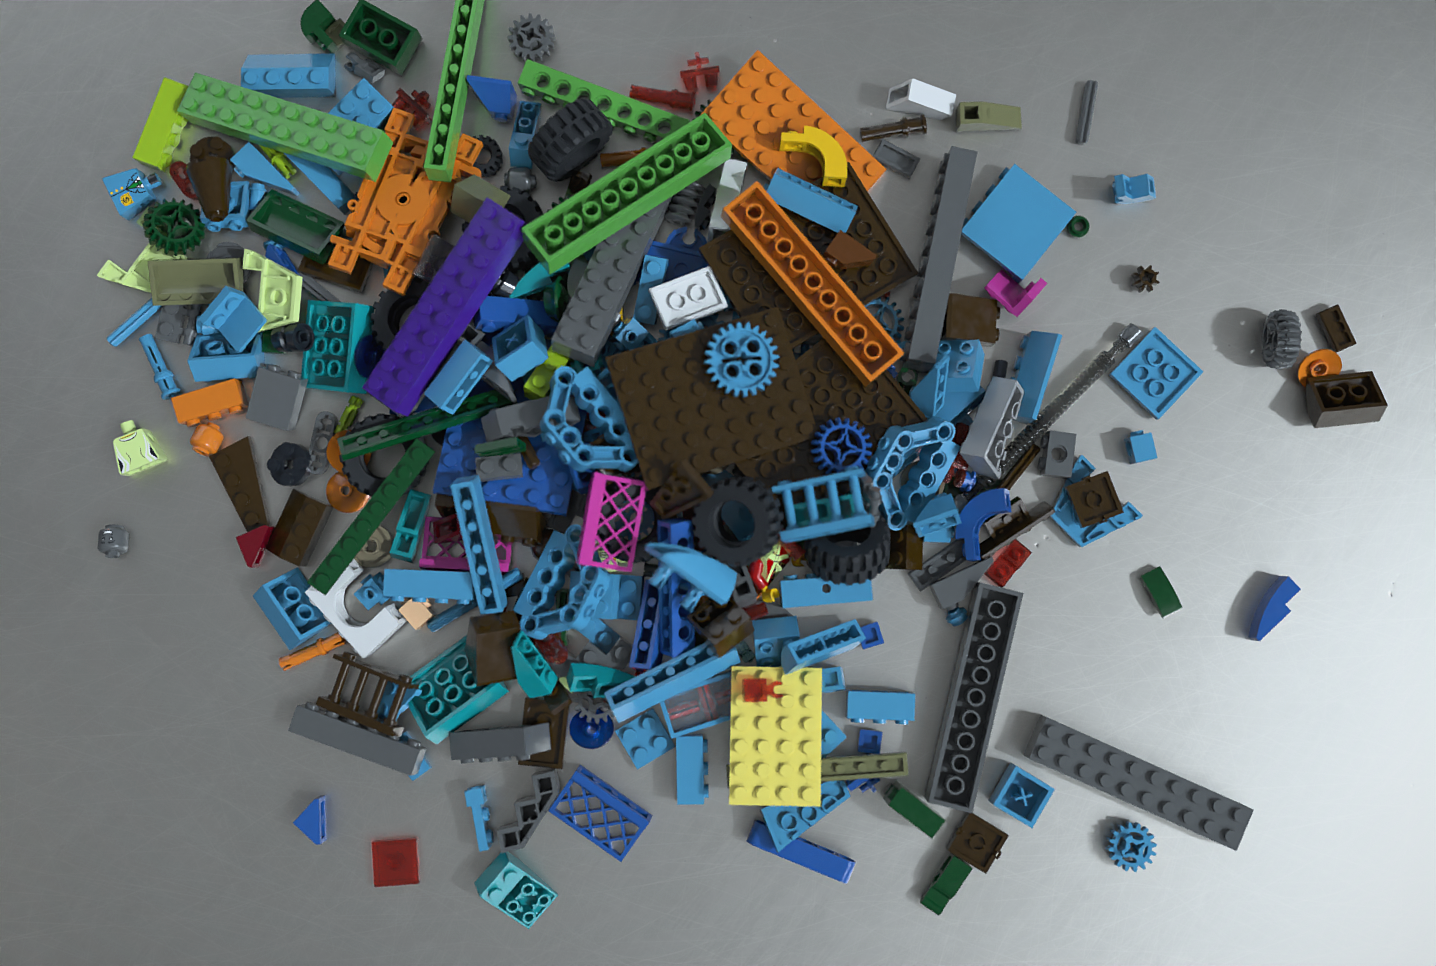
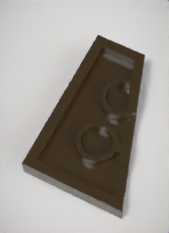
M332 253L323 265L303 256L298 271L302 274L362 293L373 263L361 258L359 255L352 273L348 274L328 266Z
M684 458L654 496L650 504L663 519H667L709 499L714 492Z

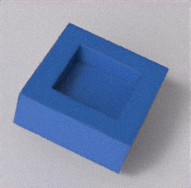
M877 621L860 627L866 637L861 642L863 650L884 643Z
M859 729L857 751L880 754L882 731Z

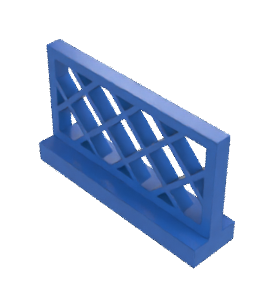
M579 765L548 810L620 862H622L643 830L650 823L653 816L582 765ZM573 782L582 787L583 795L571 796L570 786ZM588 798H598L601 807L590 809ZM584 799L586 810L574 811L572 800ZM569 801L571 812L562 813L556 806L559 802ZM615 810L618 812L619 820L608 822L606 811ZM602 811L604 823L593 824L591 813ZM587 814L589 825H579L576 821V815ZM633 823L639 829L634 834L626 835L624 824ZM620 824L622 835L611 837L609 826ZM605 827L607 838L599 839L596 837L594 828ZM612 841H624L625 849L621 854L613 849Z

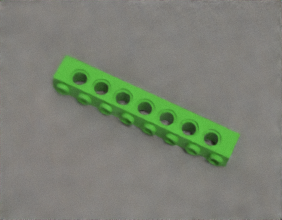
M529 59L526 60L518 80L519 88L524 95L534 97L535 95L550 105L556 103L564 108L565 105L573 103L574 100L582 96L589 97V100L593 101L597 107L604 103L608 104L609 108L607 110L600 111L611 122L612 128L617 126L629 135H641L644 140L651 143L661 141L690 122V120ZM541 81L548 82L546 87H538ZM563 88L569 90L566 95L558 94L559 90ZM622 111L630 113L626 118H620L618 115ZM641 119H648L650 121L646 126L638 124ZM667 126L670 128V131L662 134L659 132V129Z

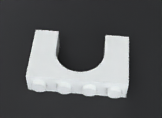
M353 559L326 596L312 586L305 593L309 597V601L322 611L324 618L338 629L339 635L353 646L354 652L364 659L373 654L407 620L398 611V607L394 603L384 607L369 623L356 621L347 613L344 606V593L347 587L364 571L356 560Z

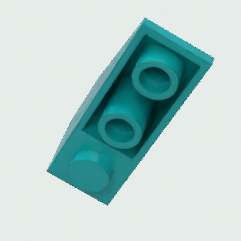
M522 630L512 645L518 684L529 698L549 695L552 693L559 678Z

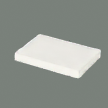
M709 266L649 289L650 296L665 331L728 307L718 281Z

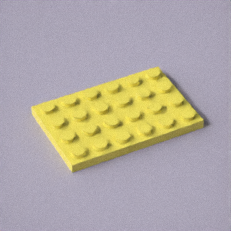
M731 666L729 805L821 807L822 668H802L785 675L782 667Z

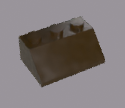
M1372 371L1310 377L1306 380L1307 413L1314 428L1379 422L1388 406Z
M293 489L265 549L294 565L306 567L333 510V506Z
M485 501L493 539L500 540L504 544L520 542L523 546L535 547V544L543 545L547 519L537 507Z

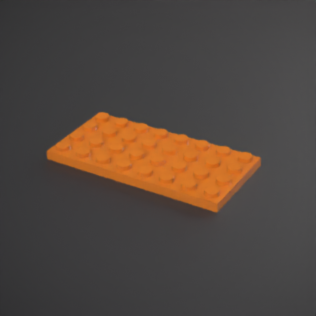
M759 50L752 55L700 114L706 113L732 143V147L770 182L777 168L809 183L823 177L822 166L813 155L805 152L780 151L781 133L795 131L803 134L804 126L821 129L839 143L845 154L846 161L851 164L867 191L887 170Z

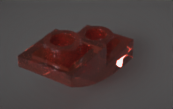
M1014 539L984 574L1002 588L1016 570L1020 569L1032 552L1017 539Z

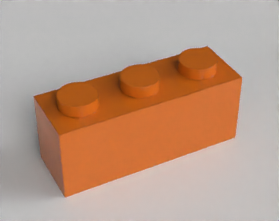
M235 378L171 398L178 423L187 425V427L200 425V421L205 419L209 421L220 419L222 414L228 412L230 414L242 412L244 407L249 406L243 383Z

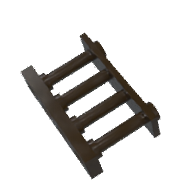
M349 652L334 654L333 659L342 662L332 693L328 694V696H318L316 705L386 735L401 736L404 727L398 725L396 720L406 690L418 689L419 684L412 682L413 678L403 674L397 676L357 660V655ZM353 666L361 669L350 702L347 701L345 703L341 701L340 694L350 667ZM370 673L380 678L370 706L364 711L359 709L360 705L358 703ZM390 681L398 684V688L388 716L383 719L378 717L379 713L377 710L387 682Z

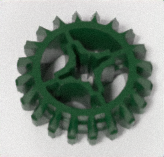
M173 197L171 202L164 198L162 200L163 204L155 202L154 208L149 207L148 214L144 215V235L146 238H149L150 245L156 244L155 249L157 251L163 248L166 255L169 251H173L176 257L178 251L186 255L187 249L193 252L195 246L200 247L201 240L205 238L204 232L206 227L200 220L199 209L193 210L194 206L192 203L185 205L184 199L178 203ZM182 217L187 219L192 224V226H190L189 223L183 221ZM157 228H160L161 231L165 232L167 234V237L162 235L157 230Z

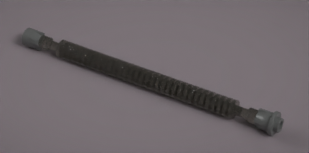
M1130 323L1118 335L1119 338L1113 343V347L1108 352L1103 350L1073 379V382H1070L1069 386H1066L1065 390H1062L1038 414L1037 419L1029 423L1013 439L1014 441H1011L1010 445L1004 448L1007 454L1005 461L1000 460L998 470L1001 471L1000 475H1003L1004 471H1007L1008 467H1011L1012 463H1015L1016 459H1019L1020 455H1023L1024 451H1027L1028 447H1031L1032 443H1035L1036 439L1038 440L1040 435L1042 436L1115 363L1114 357L1119 352H1123L1127 347L1130 348L1143 336L1142 331L1136 325ZM978 475V477L976 476L975 486L969 492L964 491L961 495L957 494L953 499L959 515L968 502L981 489L987 491L989 489L988 486L991 487L992 483L997 481V478Z

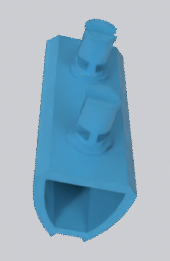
M649 543L646 545L645 550L660 561L659 568L649 579L650 583L661 590L668 576L673 572L690 584V591L679 603L685 609L692 612L702 595L721 605L727 603L736 583L737 573L693 549L666 543Z

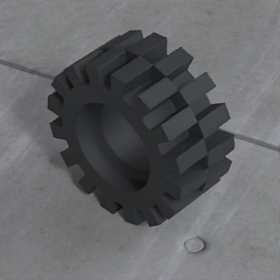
M479 135V138L473 136V138L483 142L482 149H486L491 153L490 160L487 163L479 164L475 161L473 167L480 169L482 176L486 178L490 177L489 174L491 173L495 175V171L501 168L500 164H503V154L499 145L490 136H486V138L483 135Z

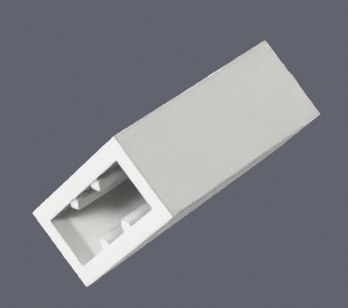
M912 78L889 89L886 109L916 116L924 114L927 118L942 120L953 115L956 107V94Z

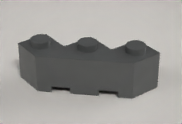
M569 395L565 412V422L569 427L581 421L578 407L575 403V396ZM550 396L490 410L488 415L481 418L486 441L491 442L511 437H536L542 433L540 421L546 413ZM548 419L551 425L558 426L556 420Z
M620 637L607 654L593 642L589 641L577 657L565 647L557 645L545 661L560 677L567 676L571 663L593 664L622 670L630 662L633 645L625 638Z
M552 768L535 772L531 776L535 795L517 799L514 806L518 822L500 826L497 830L501 853L525 847L561 790L557 769Z

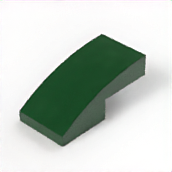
M1160 566L1140 576L1141 582L1149 592L1151 601L1162 619L1183 608L1175 590Z

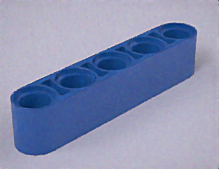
M759 820L754 821L747 838V842L755 847L846 884L856 864V861L801 837L796 838L777 853L765 822Z

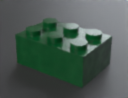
M365 0L358 1L339 34V37L346 46L399 75H402L422 41V37L416 28Z

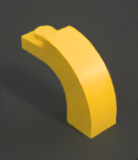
M804 126L803 134L795 131L781 133L780 151L809 153L820 162L823 170L822 186H845L847 179L846 157L839 143L831 135L811 126Z

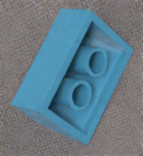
M263 331L258 332L242 352H237L222 333L205 336L203 334L197 335L187 360L195 382L256 378L258 367H264L265 355L262 352Z
M298 567L265 583L253 595L289 650L308 641L332 624L324 618L322 611L309 601L305 591L311 586L307 583L306 578Z

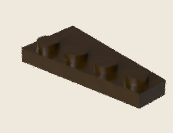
M250 436L209 456L247 532L263 525H270Z

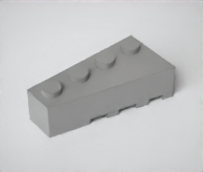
M993 376L986 388L983 401L978 406L976 417L970 424L969 433L961 445L960 454L977 475L1000 478L999 463L1000 460L1005 461L1007 454L1004 451L1006 439H1011L1013 433L1012 419H1017L1024 395V390L1017 380Z

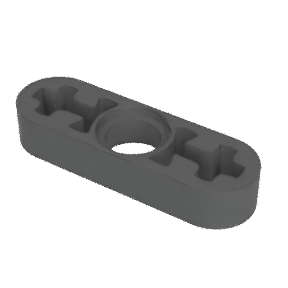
M327 411L317 415L309 447L311 455L309 468H311V473L317 475L327 471L329 461L326 454L327 447L319 449L316 442L320 437H325L329 442L335 435L334 430L338 425L337 417ZM327 416H329V420H332L331 425L327 424L326 431L330 432V435L319 433V430L324 431L325 424L322 423V420L327 419ZM315 451L325 453V457L321 455L319 457L322 467H318L317 471H315L316 467L312 466L313 462H317L319 456L314 454Z

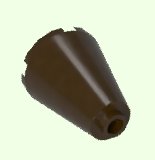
M216 156L204 157L205 161L200 162L194 159L187 164L186 173L203 213L212 222L223 221L229 212L232 164H229V160Z

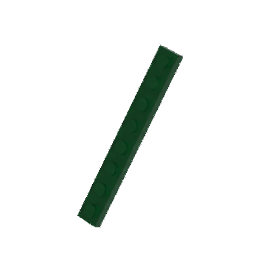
M494 389L465 398L453 415L437 407L338 438L340 453L345 461L484 417L492 409L516 405L518 402L513 404Z
M416 438L307 581L308 584L323 595H327L436 451Z

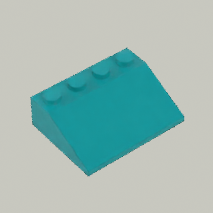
M308 300L306 324L313 330L314 343L310 350L303 352L301 377L308 379L306 388L367 394V391L362 387L367 381L372 341L371 326L373 325L370 317L371 313H374L373 306L358 303Z
M467 635L410 676L413 678L412 682L419 684V689L422 690V693L419 696H414L408 702L409 709L424 737L435 744L443 741L449 736V733L455 732L509 692L504 682L476 686L465 654Z

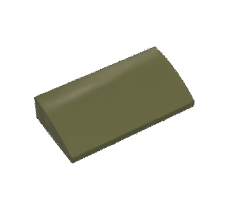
M242 257L148 261L153 306L211 304L225 286L243 291Z

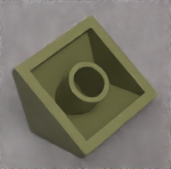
M474 174L454 184L450 211L470 223L487 197L504 208L511 196Z

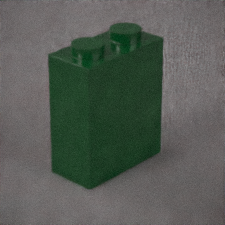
M895 781L894 784L890 783L883 792L885 794L883 799L888 806L930 838L935 836L946 821L936 810L898 781Z

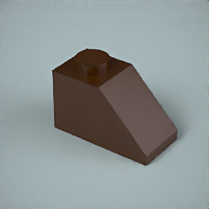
M840 230L822 257L830 267H837L842 270L871 265L877 255Z

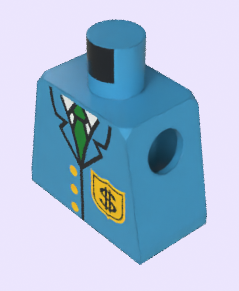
M137 168L102 178L119 215L127 220L133 219L155 203L157 198L152 189L162 185V181L157 173L146 177Z

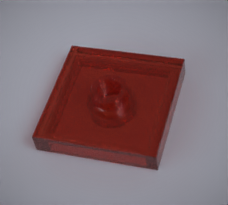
M418 837L372 841L374 887L410 885L421 882Z

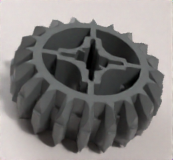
M1283 309L1270 312L1266 322L1263 324V360L1270 368H1289L1296 363L1299 356L1302 340L1301 323L1295 312Z

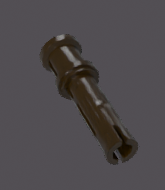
M923 114L918 118L907 119L905 117L900 119V122L860 128L861 141L899 135L909 137L910 134L921 132L922 134H927L926 118Z

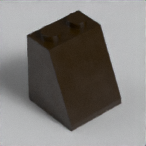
M949 293L940 341L979 340L982 347H992L999 340L1000 334L999 328H996V320L1000 318V306H997V300Z
M514 610L470 617L465 654L476 686L517 679L512 645L521 631V627Z

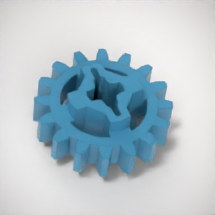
M1126 821L1125 827L1117 824L1119 830L1111 829L1113 837H1107L1106 839L1111 842V845L1106 846V849L1112 852L1109 858L1115 860L1114 864L1120 867L1122 865V869L1125 871L1131 868L1132 871L1137 872V866H1140L1143 870L1146 869L1144 863L1152 864V860L1149 857L1150 855L1156 856L1157 854L1152 851V848L1157 846L1155 842L1151 841L1154 835L1147 833L1149 829L1145 826L1141 827V824L1135 822L1132 826L1131 822ZM1129 832L1139 833L1140 836L1136 835L1133 837ZM1130 843H1134L1132 845V850H1129L1131 848ZM1131 857L1133 861H1127L1122 858Z

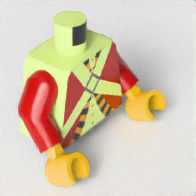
M781 536L778 543L773 546V549L768 554L748 565L750 578L758 590L763 591L762 599L767 603L775 602L774 598L780 597V593L776 588L769 589L768 586L790 561L789 557H792L791 562L795 567H804L801 560L806 561L805 555L797 554L795 552L796 549L790 543L781 541Z

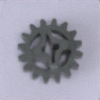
M529 13L528 19L521 15L520 22L513 21L515 28L509 27V32L512 34L508 36V41L511 43L509 46L512 51L515 50L516 57L522 55L524 62L528 58L535 62L536 57L542 61L543 54L550 55L548 48L554 49L555 47L552 42L556 40L555 34H552L554 32L553 27L548 26L547 19L541 21L539 14L536 18H533L532 14ZM540 29H542L545 32L546 37H544L543 34H540ZM518 39H520V42H523V48L518 44Z
M591 691L575 692L578 697L573 698V702L578 703V705L574 709L575 711H582L579 715L580 718L587 716V723L595 719L596 724H599L602 718L606 723L608 722V715L613 718L615 717L607 698H601L604 702H598L597 705H594L593 700L590 698L593 697ZM582 699L588 701L590 705L588 711L583 707ZM602 708L608 709L602 714H597V711Z

